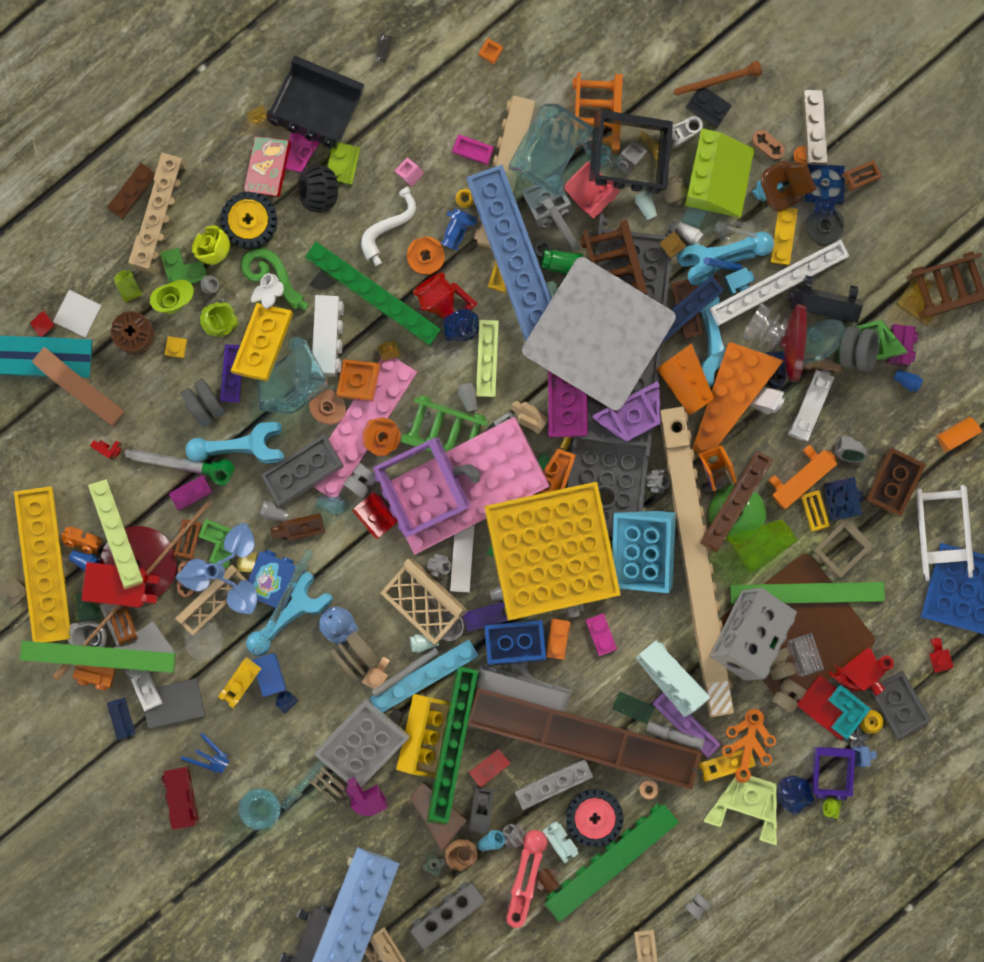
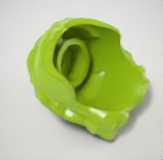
M216 302L208 305L203 309L200 316L202 328L210 336L220 338L226 336L239 324L232 306L227 302Z

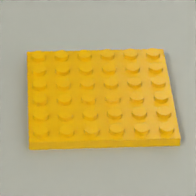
M597 482L484 506L507 620L621 595Z

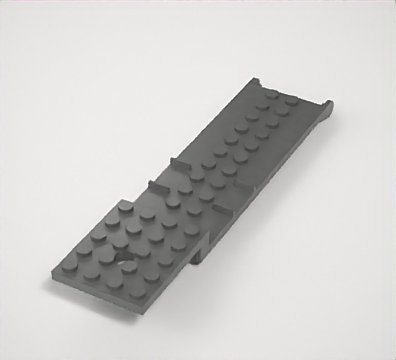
M600 213L598 235L616 231L603 229V225H607V218L604 217V213ZM676 222L668 225L667 233L672 234L675 231ZM631 232L647 296L666 307L672 259L662 248L660 242L668 236ZM615 238L596 243L595 255L621 249L624 246L623 240ZM624 256L596 263V265L606 271L627 267V264H629L628 258H624ZM629 274L617 277L629 285H632L634 282L633 276H629ZM662 344L658 347L629 396L658 381L659 372L656 368L660 366ZM588 395V436L573 437L571 453L576 456L569 474L567 488L597 482L599 493L601 491L610 492L612 495L611 503L607 505L602 504L608 536L613 537L614 513L642 512L652 429L628 442L623 441L592 418L593 415L608 407Z

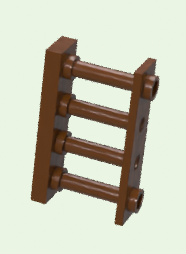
M628 220L620 221L619 228L616 231L588 237L587 230H584L582 237H580L582 249L586 248L588 260L596 264L597 262L621 256L627 257L629 262L627 267L608 272L616 277L627 274L629 276L632 275L634 282L631 286L647 295ZM615 238L623 240L624 246L621 249L593 256L592 244Z
M974 251L963 254V258L926 269H923L921 266L911 270L912 273L906 276L907 280L916 278L925 304L923 306L924 310L918 312L920 320L984 301V287L975 263L976 259L983 256L982 252L974 254ZM960 264H968L976 288L973 295H969L966 292L958 268ZM951 269L959 293L957 300L952 301V298H949L940 270ZM934 274L942 299L940 305L935 306V303H932L923 275Z

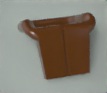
M781 161L764 170L761 175V186L771 209L776 212H782L800 202L804 194L817 190L813 178H811L808 165H791L787 161ZM789 180L791 185L783 193H780L777 188L778 183Z

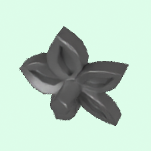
M860 726L849 737L853 739L850 742V748L857 745L866 746L864 740L868 739L870 735L862 734Z

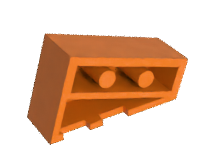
M692 343L656 368L689 416L714 399Z

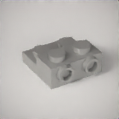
M556 175L521 191L538 228L541 226L549 227L554 221L543 204V201L548 198L555 205L563 219L568 218L570 213L573 212L571 203Z

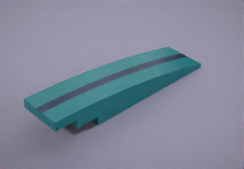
M0 336V375L49 378L32 362L43 347H45L79 376L91 378L93 340Z

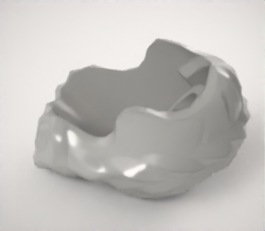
M90 620L71 624L68 645L81 646L100 624ZM102 627L87 646L104 647L107 640L106 630Z

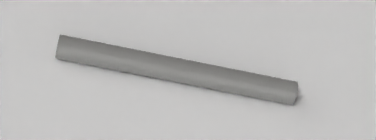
M434 647L371 691L375 698L439 654L437 649Z

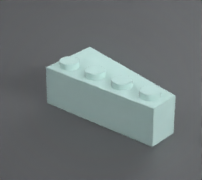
M654 641L635 657L683 717L693 713L710 698L667 652L662 643Z

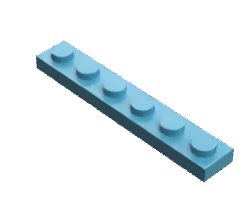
M467 640L409 674L376 698L375 696L370 697V700L383 713L479 655L470 640Z

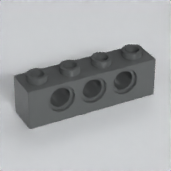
M466 881L457 888L459 891L456 894L452 895L450 893L442 899L443 904L438 908L436 905L426 912L428 915L424 919L419 917L411 924L410 932L424 950L486 902V899L472 881L470 883ZM465 897L468 903L466 906L461 907L457 904V899ZM444 909H450L453 915L446 919L441 915V912ZM434 921L437 924V928L433 931L428 930L426 923Z

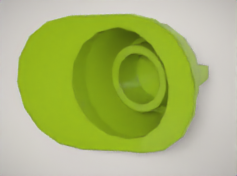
M176 280L156 288L150 296V304L158 312L174 314L181 307L189 303L193 297L194 288L187 280Z

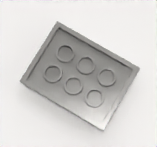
M365 698L314 752V755L348 783L349 779L355 777L362 787L409 739V735Z

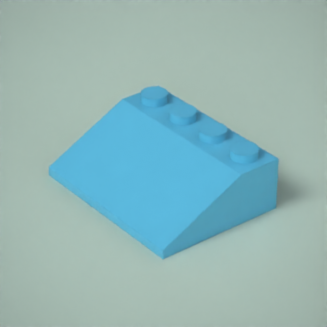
M662 511L614 513L613 560L620 589L660 593L670 592L673 587L676 513Z

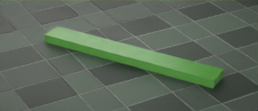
M884 582L730 585V604L736 603L742 590L763 588L783 603L885 601Z
M22 641L20 660L174 673L176 653Z

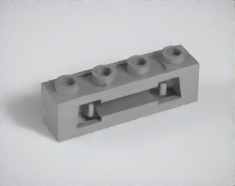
M581 759L514 792L524 810L593 778V775L586 760Z

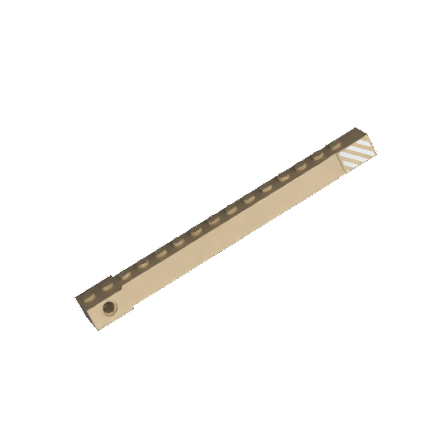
M684 407L660 410V431L668 476L670 478L674 512L676 513V524L704 691L710 696L706 701L708 716L733 714L734 710L730 689H733L731 678H728L727 675L728 669L709 657L723 629L722 621L718 620L717 613H720L719 602H715L714 594H717L715 582H712L711 578L714 572L712 563H709L708 560L710 549L700 544L707 529L706 525L702 524L704 511L703 507L699 506L698 499L701 498L700 488L696 487L695 482L698 479L696 468H693L692 464L695 458L693 449H690L689 446L691 433L690 430H687L688 415L687 411H684ZM672 424L679 426V433L672 431Z

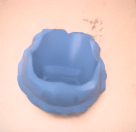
M330 607L323 612L319 620V629L323 636L335 644L346 643V637L355 630L358 631L357 624L354 622L351 613L341 607Z

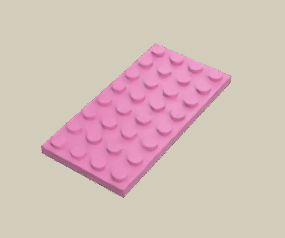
M516 417L446 452L453 469L455 466L471 464L481 473V480L478 483H472L471 479L466 475L457 476L471 507L412 536L406 537L415 555L486 519L485 505L531 496L550 486ZM435 458L391 480L413 528L458 507Z

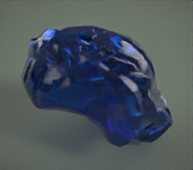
M465 308L458 309L451 315H447L443 322L446 341H466L472 339L479 330V317L477 314Z
M792 775L784 777L779 782L776 798L783 808L789 810L793 815L801 813L804 807H808L814 802L811 788L806 779Z

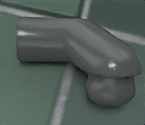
M467 464L454 467L455 476L466 475L471 479L472 483L480 482L481 473L473 465Z

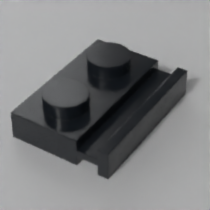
M702 88L695 92L685 109L717 129L732 105L709 89Z

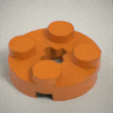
M419 238L409 245L407 261L414 272L420 275H433L444 264V249L435 238ZM429 251L430 260H422L421 253Z
M385 417L370 419L363 430V446L377 456H386L399 446L401 440L400 429L391 419ZM383 432L386 437L379 441L378 435Z

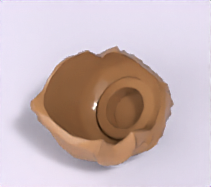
M467 839L455 840L446 845V863L451 869L454 868L458 871L467 869L477 861L476 846Z

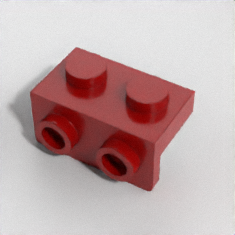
M375 492L371 493L352 510L376 540L398 522L397 518L392 515L391 511L384 504L383 499L376 495Z

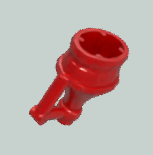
M440 272L413 290V295L417 296L422 311L440 316L446 321L448 329L455 333L463 328L461 321L477 306V301L471 298L456 283L451 284L445 278V274ZM454 292L467 303L458 316L454 312Z

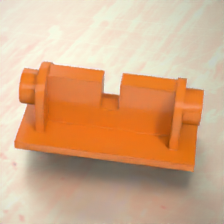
M72 526L65 528L64 533L61 534V540L67 547H76L86 554L98 555V547L101 546L103 541L99 536L87 532L85 538H82L84 533L82 530Z

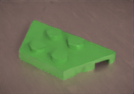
M882 320L855 326L861 328L862 332L866 328L878 331L879 351L876 361L907 354V350ZM839 347V350H838L839 356H838V359H837V364H840V365H841V363H840V347Z

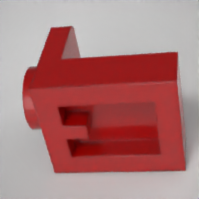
M101 439L99 442L93 440L90 444V447L110 460L113 457L117 458L122 450L120 448L122 444L117 440L110 450L108 449L110 445Z

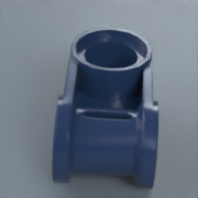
M783 351L765 353L784 360ZM785 360L767 382L772 389H780L786 381ZM775 375L780 379L779 383H776V380H772Z

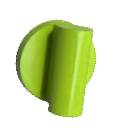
M836 798L826 799L823 804L824 815L839 819L842 800Z

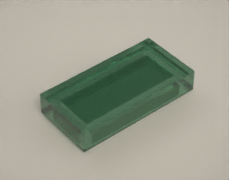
M620 691L612 707L613 710L645 724H648L655 706Z

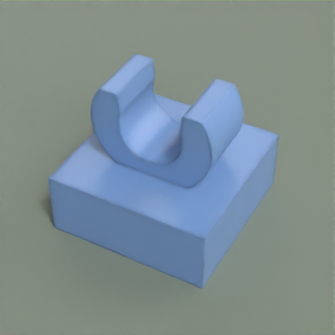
M868 746L852 748L855 750V767L871 766L870 760L877 759L876 751H869Z

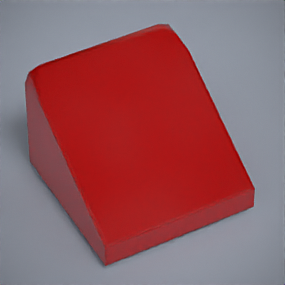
M42 311L30 322L39 337H44L57 328L45 311Z

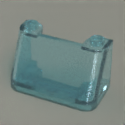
M546 103L537 112L512 157L508 169L542 189L557 195L564 187V178L561 175L578 144L587 143L591 139L594 128L561 105Z
M293 337L287 342V347L292 352L278 363L275 362L268 382L257 379L261 411L284 414L295 413L328 388L324 372L308 343L301 337Z

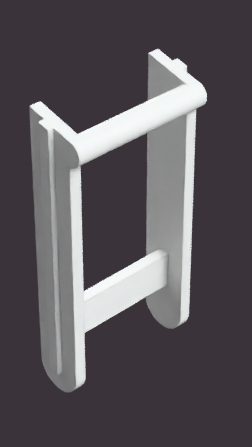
M961 485V490L922 493V489H918L916 491L922 566L926 581H930L928 564L967 561L969 578H973L972 570H974L967 487ZM962 498L966 549L927 552L923 501Z

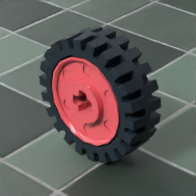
M585 790L577 794L567 808L566 823L569 832L578 842L589 847H601L609 844L616 839L623 826L624 818L620 803L612 794L604 790ZM593 813H597V816H600L596 823L589 819L593 816Z

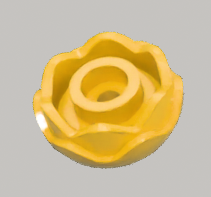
M870 710L859 726L866 734H876L883 727V718L877 711Z

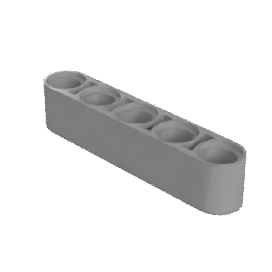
M485 665L480 667L476 686L558 711L567 710L572 693L564 687Z

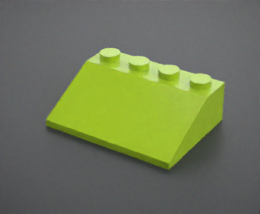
M701 128L685 206L741 218L754 148L721 132Z

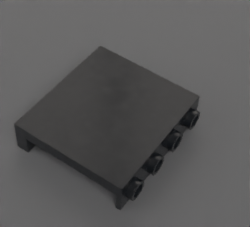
M294 55L291 61V68L272 108L267 111V121L274 126L284 127L291 133L301 134L310 141H318L327 148L337 149L364 93V84Z

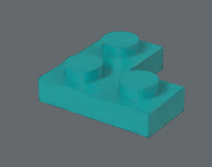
M841 685L828 698L829 702L842 711L831 728L845 739H848L871 709Z

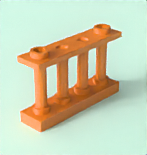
M577 72L576 78H573L572 89H576L574 134H570V146H573V151H577L578 144L592 145L593 137L578 136L579 125L594 126V118H579V106L609 108L613 112L621 113L623 74H615L614 80L611 81L581 80V72ZM580 88L610 89V91H614V94L610 100L580 99ZM604 122V126L612 129V136H608V138L603 137L602 145L611 147V153H619L621 125Z

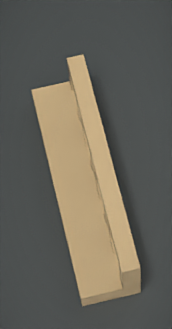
M233 565L225 571L223 576L230 580L237 575L241 580H246ZM216 579L175 619L194 636L227 604V598L224 601H216V593L219 590H227L228 594L229 590L232 589L228 583L227 588H222L226 582ZM205 603H213V612L209 615L202 614V606ZM190 617H199V625L194 630L185 623Z
M384 927L371 936L369 942L374 947V951L368 945L365 950V955L370 962H379V960L382 962H406Z

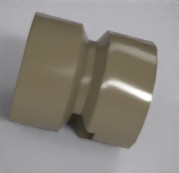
M788 647L778 650V656L773 661L770 669L772 681L796 673L794 664L789 662L791 655Z
M785 678L780 685L781 691L776 692L771 701L793 714L798 706L797 701L802 700L806 690Z

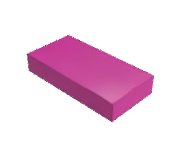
M458 134L452 153L488 166L494 147Z

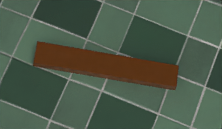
M758 450L755 452L700 544L716 553L719 551L774 459Z

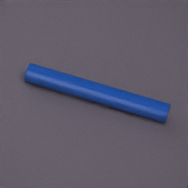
M709 257L703 260L704 264L733 271L743 269V266L737 263Z

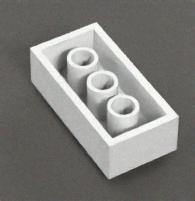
M315 295L312 373L314 376L337 377V373L341 372V361L338 359V353H342V342L339 340V334H343V323L340 320V315L344 316V304L339 296Z

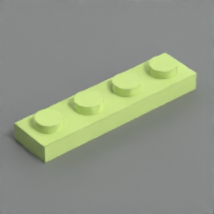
M479 320L476 397L495 398L499 321Z

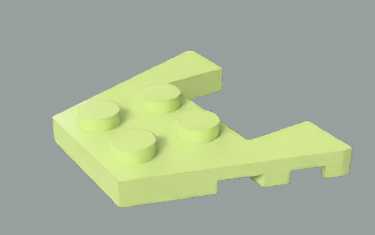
M740 772V776L742 778H745L747 776V774ZM753 776L750 777L748 782L739 783L734 777L704 818V822L721 827L726 809L729 808L765 820L759 840L777 845L776 784Z

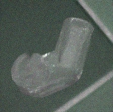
M426 408L420 429L426 427L431 418L428 408ZM414 420L407 422L409 431L412 429Z

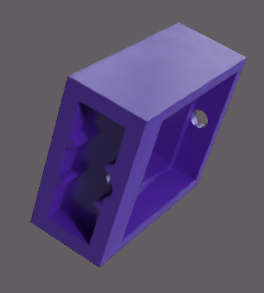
M814 746L811 793L816 794V798H828V795H836V799L847 800V796L853 797L855 750ZM820 755L847 757L845 790L818 788Z

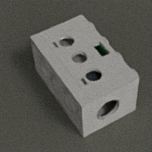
M763 588L742 590L709 657L743 680L765 679L770 673L773 661L778 656L781 644L786 640V634L793 625L797 612Z

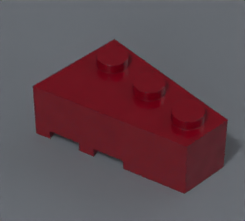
M189 766L163 771L164 775L161 778L163 786H166L167 794H165V800L169 807V820L172 830L191 827L200 823Z

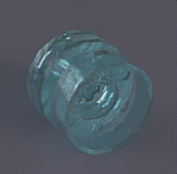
M259 788L250 790L240 801V818L245 825L252 829L262 830L270 828L280 817V801L269 790ZM260 803H262V807H266V811H263L262 815H259V812L255 810V808L259 807Z

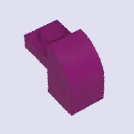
M355 777L348 780L346 791L351 798V808L354 812L363 816H372L387 809V799L378 784L363 791Z

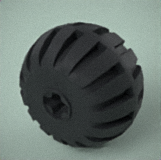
M314 165L306 168L301 173L299 178V195L301 203L306 209L321 213L328 211L336 204L338 182L335 173L330 168Z

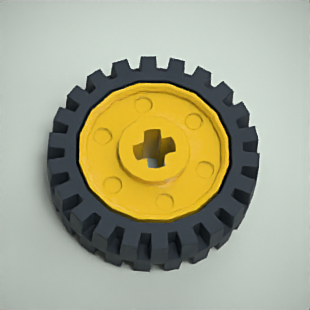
M246 191V193L240 192L238 195H233L230 200H227L220 214L222 230L228 236L229 241L239 248H260L273 238L274 232L277 229V214L273 205L266 197L256 192ZM250 216L253 220L250 221V224H247L244 221Z

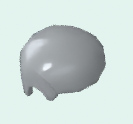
M450 612L443 613V623H449L454 618V615ZM461 617L445 634L442 640L454 641L463 634L464 623ZM435 625L437 636L440 634L439 625Z

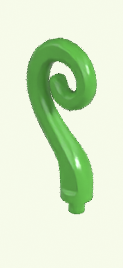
M255 248L244 254L241 260V270L248 280L260 282L264 275L269 274V266L264 261L258 263L261 269L259 274H254L250 270V264L254 259L264 258L275 268L279 282L284 286L282 296L286 302L296 310L299 307L303 310L308 308L309 304L304 301L305 297L293 289L283 262L274 252L264 248Z

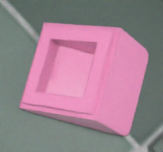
M406 158L395 170V173L411 187L424 174L420 167L409 158Z

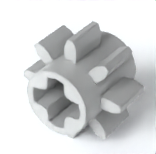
M652 470V473L648 474L646 478L647 487L651 488V492L664 493V489H667L670 485V478L665 475V470Z
M435 554L434 558L429 559L427 568L431 572L430 576L444 578V575L450 572L451 563L447 560L448 556Z
M579 604L562 608L561 613H565L566 617L580 616V611H584V606Z
M509 824L504 827L505 845L508 848L511 845L515 848L522 845L526 833L520 824L516 826Z

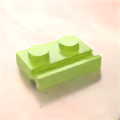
M340 143L337 149L332 148L328 168L335 173L337 182L353 185L361 150L360 147Z

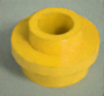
M462 189L456 194V203L461 208H469L474 203L472 194L468 189ZM463 196H467L469 200L467 202H463L461 198Z

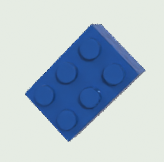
M542 620L484 626L488 666L546 661Z

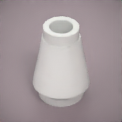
M680 222L675 229L689 245H699L704 238V234L701 233L702 230Z

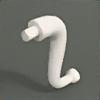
M405 187L399 192L400 196L404 197L408 204L407 210L400 215L382 220L370 226L362 236L361 247L367 261L372 260L376 267L382 264L378 257L381 252L375 244L376 238L382 233L410 220L416 211V203L410 194L411 190L409 187Z

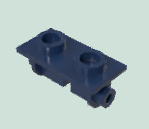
M126 698L107 702L117 740L135 735Z

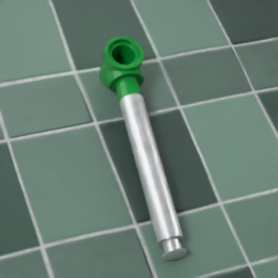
M129 448L125 450L124 454L125 459L128 457L133 461L208 475L214 483L221 486L228 484L235 472V466L228 460L207 464L142 450H129Z

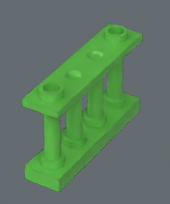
M421 395L420 397L417 396L414 402L420 405L412 429L408 433L405 432L403 434L401 442L416 447L436 438L444 415L448 413L456 416L448 442L443 445L445 452L456 447L454 445L463 419L474 422L469 440L478 436L481 425L487 426L489 421L485 420L486 416L475 413L474 416L432 402V398ZM428 406L437 409L438 412L430 436L424 439L419 437L420 434L418 432Z

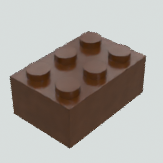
M892 447L889 448L863 501L895 517H901L926 464Z

